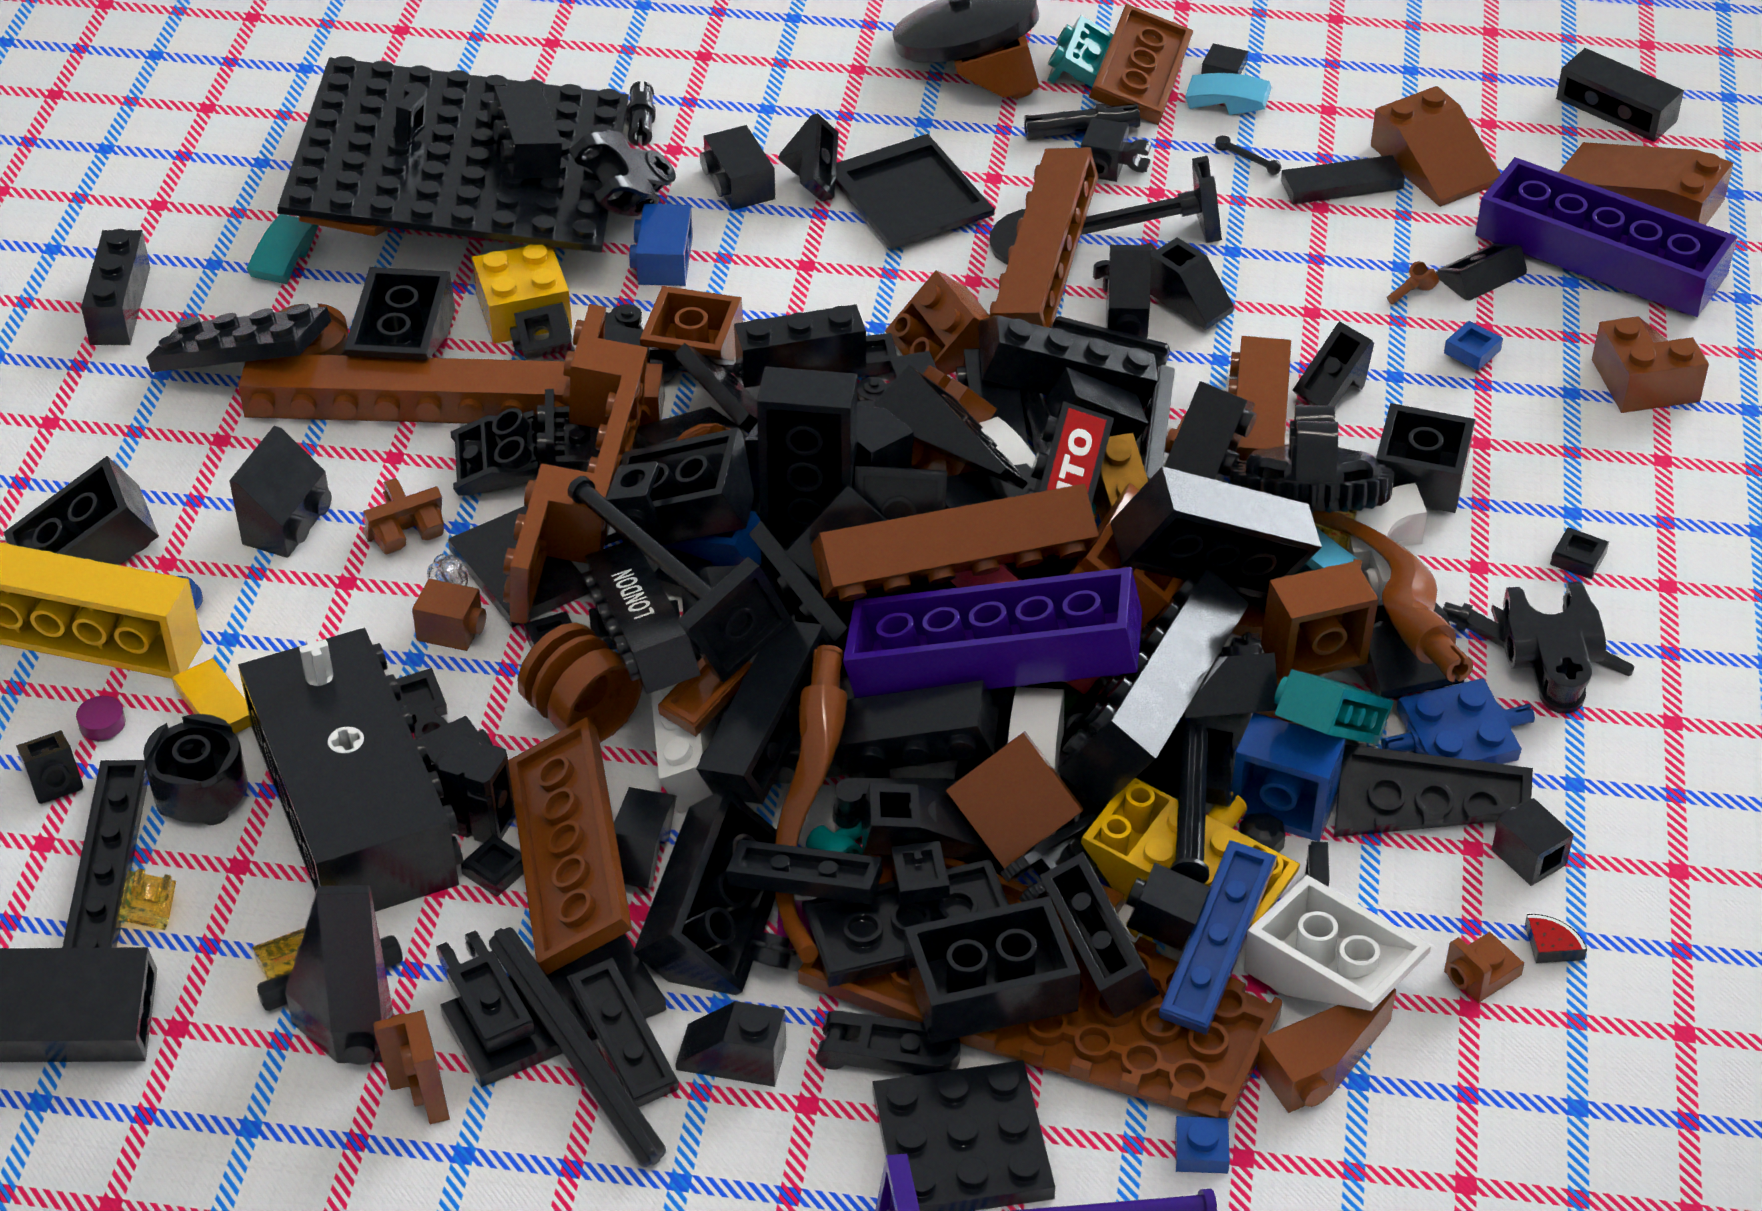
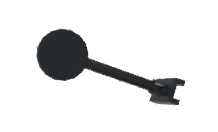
M1208 156L1192 159L1194 190L1178 193L1177 197L1086 216L1081 235L1181 214L1182 217L1197 214L1206 243L1222 240L1216 182L1214 176L1210 174ZM1026 209L1007 214L996 222L990 232V248L993 254L1007 265L1009 247L1015 244L1017 238L1018 220L1023 218Z

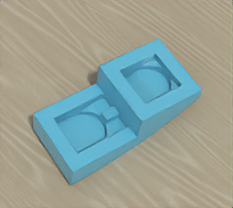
M1233 73L1192 75L1185 98L1189 109L1225 103L1229 115L1265 109L1272 87L1270 81L1248 75Z

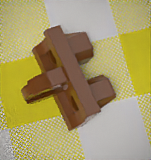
M397 478L383 482L385 489L383 494L386 503L363 511L365 519L363 532L367 541L375 540L386 555L401 550L406 546V537L402 530L416 526L421 539L427 541L443 535L442 495L438 486L406 496Z

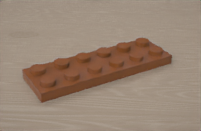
M588 717L508 760L537 963L547 975L632 930L598 730Z

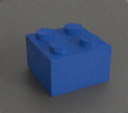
M1253 712L1235 754L1232 780L1233 797L1231 798L1230 805L1239 795L1247 805V811L1240 819H1245L1250 813L1268 812L1283 821L1285 832L1320 842L1336 803L1345 739Z

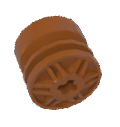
M576 622L560 625L546 633L527 654L522 662L517 678L518 692L531 707L535 708L541 716L548 718L558 731H562L588 717L597 727L600 743L613 736L628 721L636 709L642 693L640 679L630 680L625 664L622 663L618 652L610 650L606 642L597 637L590 628Z

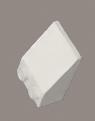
M1306 875L1247 930L1244 971L1286 996L1372 1011L1430 953L1431 945Z

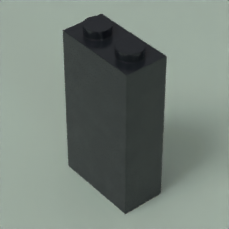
M148 947L0 948V1062L146 1061L158 970Z

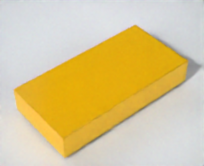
M214 658L172 676L174 688L194 714H207L219 717L232 727L234 733H238L251 726L246 700Z

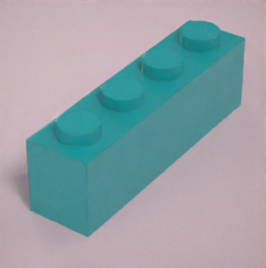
M1291 669L1289 676H1285L1277 687L1275 703L1278 706L1275 715L1327 735L1378 745L1394 701L1343 682Z

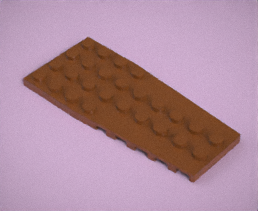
M871 855L882 857L883 874L879 884L892 881L891 856ZM944 858L946 869L968 864L954 858ZM997 874L1009 905L1020 903L1019 897L1028 886L1014 880L1006 882L1003 876ZM1054 905L1081 973L1078 1011L959 1037L961 1044L1016 1061L1024 1060V1063L1199 1117L1228 1118L1229 1122L1258 1063L1260 1038L1272 1033L1280 1018L1282 1000L1274 997L1273 1001L1269 1003L1245 992L1246 983L1230 977L1207 1035L1159 1018V1010L1179 962L1157 953L1156 943L1139 936L1133 944L1160 995L1115 1018L1099 992ZM818 956L812 962H803L798 970L799 984L888 1018L923 1022L906 970L829 988Z

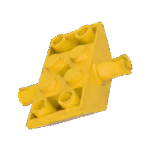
M1134 778L1110 800L1083 835L1081 844L1097 864V867L1111 887L1125 894V900H1127L1136 878L1139 877L1146 880L1154 863L1170 869L1172 863L1176 861L1178 800ZM1237 795L1230 807L1214 805L1205 817L1204 863L1209 867V879L1204 885L1211 886L1229 840L1277 856L1276 865L1251 924L1252 926L1274 906L1298 872L1300 864L1233 829L1247 811L1245 801ZM1128 928L1129 932L1137 938L1139 932ZM1144 934L1141 936L1149 941H1153V938Z

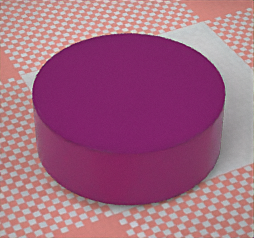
M110 696L90 698L83 702L76 712V719L81 734L91 740H106L116 736L122 731L126 722L122 704L116 698Z

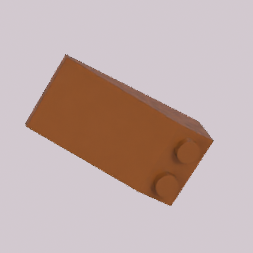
M1583 142L1559 173L1706 225L1725 200L1733 162L1722 159L1713 153H1705L1696 149Z

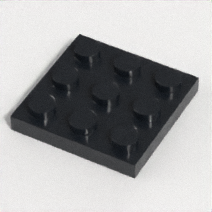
M1024 1060L872 1081L873 1098L885 1156L895 1154L908 1155L920 1211H976L1055 1199V1183Z

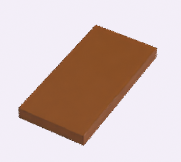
M1125 4L1089 98L1111 107L1137 103L1140 118L1159 125L1193 30Z

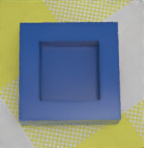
M1468 321L1446 340L1444 354L1479 371L1501 351L1503 338Z
M1176 1116V1172L1228 1174L1230 1164L1228 1118Z

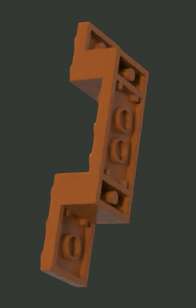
M589 304L585 320H577L573 335V345L577 346L575 352L568 350L563 371L564 376L570 377L566 381L563 393V404L569 405V423L598 428L596 450H600L598 457L591 456L587 472L541 463L536 481H528L524 497V506H528L526 514L519 513L517 516L514 540H518L515 549H507L503 567V574L510 575L506 579L503 593V602L510 603V622L520 624L528 622L547 556L587 564L585 555L597 552L605 547L610 526L584 503H575L568 496V487L575 478L586 476L594 482L595 490L606 498L616 470L620 466L623 453L631 451L645 401L648 347L606 340V307Z

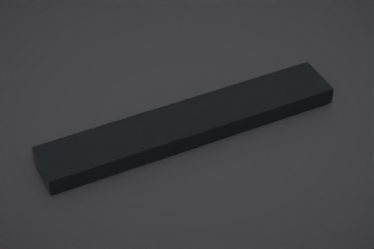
M100 760L62 948H117L148 785L145 760Z

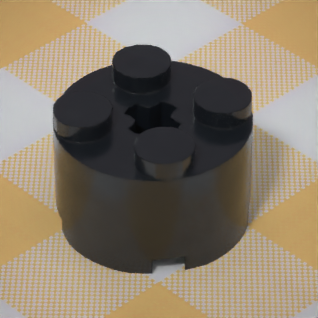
M207 714L183 716V723L168 728L167 723L158 727L148 738L143 751L145 767L157 811L163 816H168L182 822H203L207 825H217L225 821L229 811L235 808L244 797L248 786L241 745L238 737L232 731V727L225 720Z

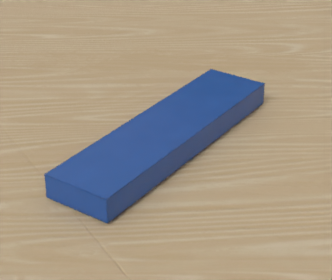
M1229 840L1196 925L1190 934L1160 1007L1159 1018L1207 1035L1247 937V930L1251 927L1276 865L1277 856Z

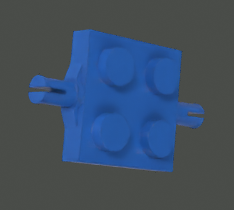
M1477 679L1400 697L1396 710L1405 725V734L1382 738L1381 746L1382 749L1402 752L1412 751L1418 754L1497 764L1509 763L1519 760L1522 750L1511 727L1533 723L1535 715L1530 704L1505 710L1496 702L1485 679Z

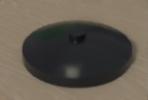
M936 0L904 17L895 26L892 35L897 53L907 60L916 62L959 60L995 50L1022 37L1038 22L1039 10L1036 0Z

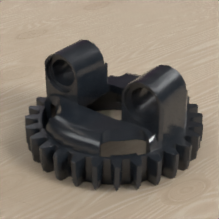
M1295 405L1294 421H1290L1289 444L1275 448L1258 449L1253 451L1246 461L1239 460L1238 464H1233V467L1230 468V483L1307 503L1312 513L1315 511H1326L1328 513H1331V511H1342L1347 513L1348 510L1362 511L1363 508L1373 509L1375 506H1382L1384 503H1387L1391 499L1394 487V471H1391L1392 468L1385 467L1384 464H1379L1375 457L1367 452L1338 447V422H1335V406Z

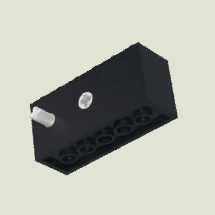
M365 627L317 641L315 636L306 638V645L238 664L253 734L315 893L317 886L370 885L376 912L458 886L456 865L463 863V856L457 838L452 836L453 833L459 832L455 813L450 804L442 806L440 799L444 798L439 776L436 771L428 772L425 767L429 765V758L422 738L413 739L412 733H415V726L407 705L399 707L398 701H401V694L394 674L385 675L384 670H387L388 667L380 643L372 645Z

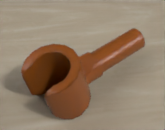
M1414 262L1409 269L1411 277L1388 295L1387 300L1389 303L1394 304L1416 287L1422 291L1433 289L1439 282L1438 274L1434 269L1428 270L1424 262Z

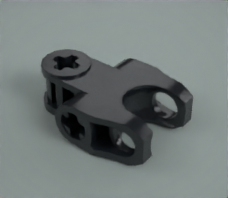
M611 130L594 132L583 136L569 149L575 163L591 170L602 182L603 187L594 192V196L601 208L613 211L619 215H642L644 204H657L659 202L657 192L664 186L673 183L676 179L674 168L663 155L654 150L646 151L631 148L621 132Z
M1580 581L1566 583V593L1563 596V612L1557 614H1544L1536 611L1527 601L1523 589L1520 587H1507L1503 600V645L1510 668H1533L1539 697L1549 710L1564 714L1577 711L1585 701L1586 686L1592 676L1590 662L1604 661L1606 655V637L1599 610L1591 601L1584 585Z

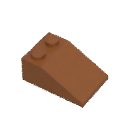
M1438 86L1375 108L1370 146L1381 156L1393 155L1403 175L1439 207L1490 188L1500 176V171L1461 105Z

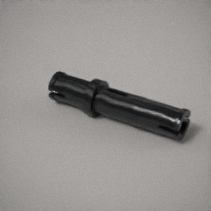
M1137 103L1114 107H1104V104H1097L1095 109L1030 116L1024 115V129L1026 139L1030 140L1031 138L1086 133L1091 118L1127 123L1129 128H1139L1140 111Z

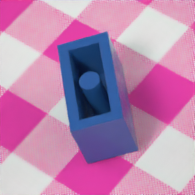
M644 204L642 218L635 219L634 243L637 244L630 245L629 254L630 268H637L638 285L686 286L693 239L691 205Z

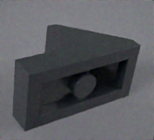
M817 113L808 118L780 152L778 159L799 176L800 184L822 202L835 197L839 132Z
M1339 321L1292 391L1312 405L1336 406L1350 384L1362 390L1365 386L1373 352V340Z

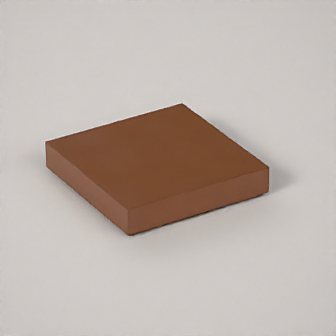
M1026 731L946 789L947 793L1004 869L1024 855L1034 845L1043 841L1083 811V807Z

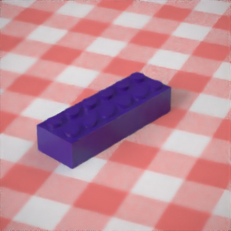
M1514 157L1481 198L1475 236L1489 240L1492 243L1522 246L1523 253L1531 258L1543 260L1562 267L1567 271L1581 274L1600 281L1605 285L1619 288L1638 295L1640 298L1657 302L1697 318L1727 277L1737 236L1516 157Z
M1132 567L855 600L843 658L855 698L979 680H984L988 689L1136 673L1138 671L1142 608Z

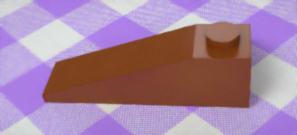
M1026 35L995 50L954 60L958 75L1002 98L1009 96L1014 99L1023 98L1030 95L1033 89L1040 88Z

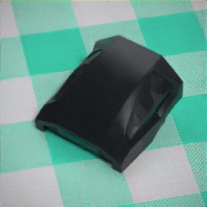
M510 408L498 416L487 415L450 432L451 438L455 442L457 482L453 483V489L458 496L506 489L526 483L529 480L537 479L541 463L547 464V458L538 457L537 432H545V430H538V417L534 410L522 413L517 408Z

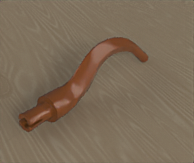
M1315 511L1312 513L1314 523L1356 537L1373 548L1387 561L1391 569V576L1382 592V603L1392 625L1416 658L1423 663H1434L1445 675L1446 679L1451 682H1455V678L1458 681L1466 679L1473 670V662L1456 646V633L1442 616L1434 612L1438 589L1431 571L1405 547L1361 522L1335 511H1331V513Z
M821 645L813 650L811 685L803 688L800 695V755L782 805L776 829L775 844L798 847L799 837L806 817L824 783L843 732L848 697L847 693L840 689L843 650L836 646ZM775 892L777 908L785 933L797 955L804 963L814 961L818 956V949L798 917L794 894Z

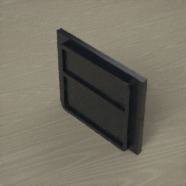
M929 134L837 162L835 184L890 250L993 216L995 212L991 204Z

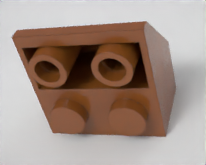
M935 270L886 328L885 332L892 334L894 344L902 355L930 351L937 370L948 375L956 372V366H963L964 349L980 348L978 325L981 319L989 318L990 315L966 286Z

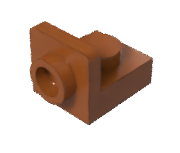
M1488 932L1469 945L1459 937L1449 943L1444 972L1457 988L1465 990L1479 1003L1520 977L1523 972L1524 962L1496 936Z

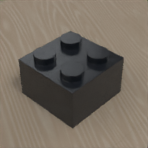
M1390 403L1376 460L1379 464L1392 468L1391 471H1394V487L1416 483L1426 508L1456 513L1476 419Z

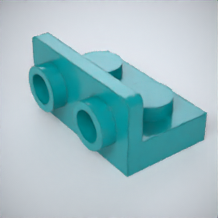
M1080 15L1073 26L1066 24L1056 41L1058 46L1048 61V65L1052 69L1047 80L1054 84L1061 73L1065 71L1077 81L1093 87L1113 34Z

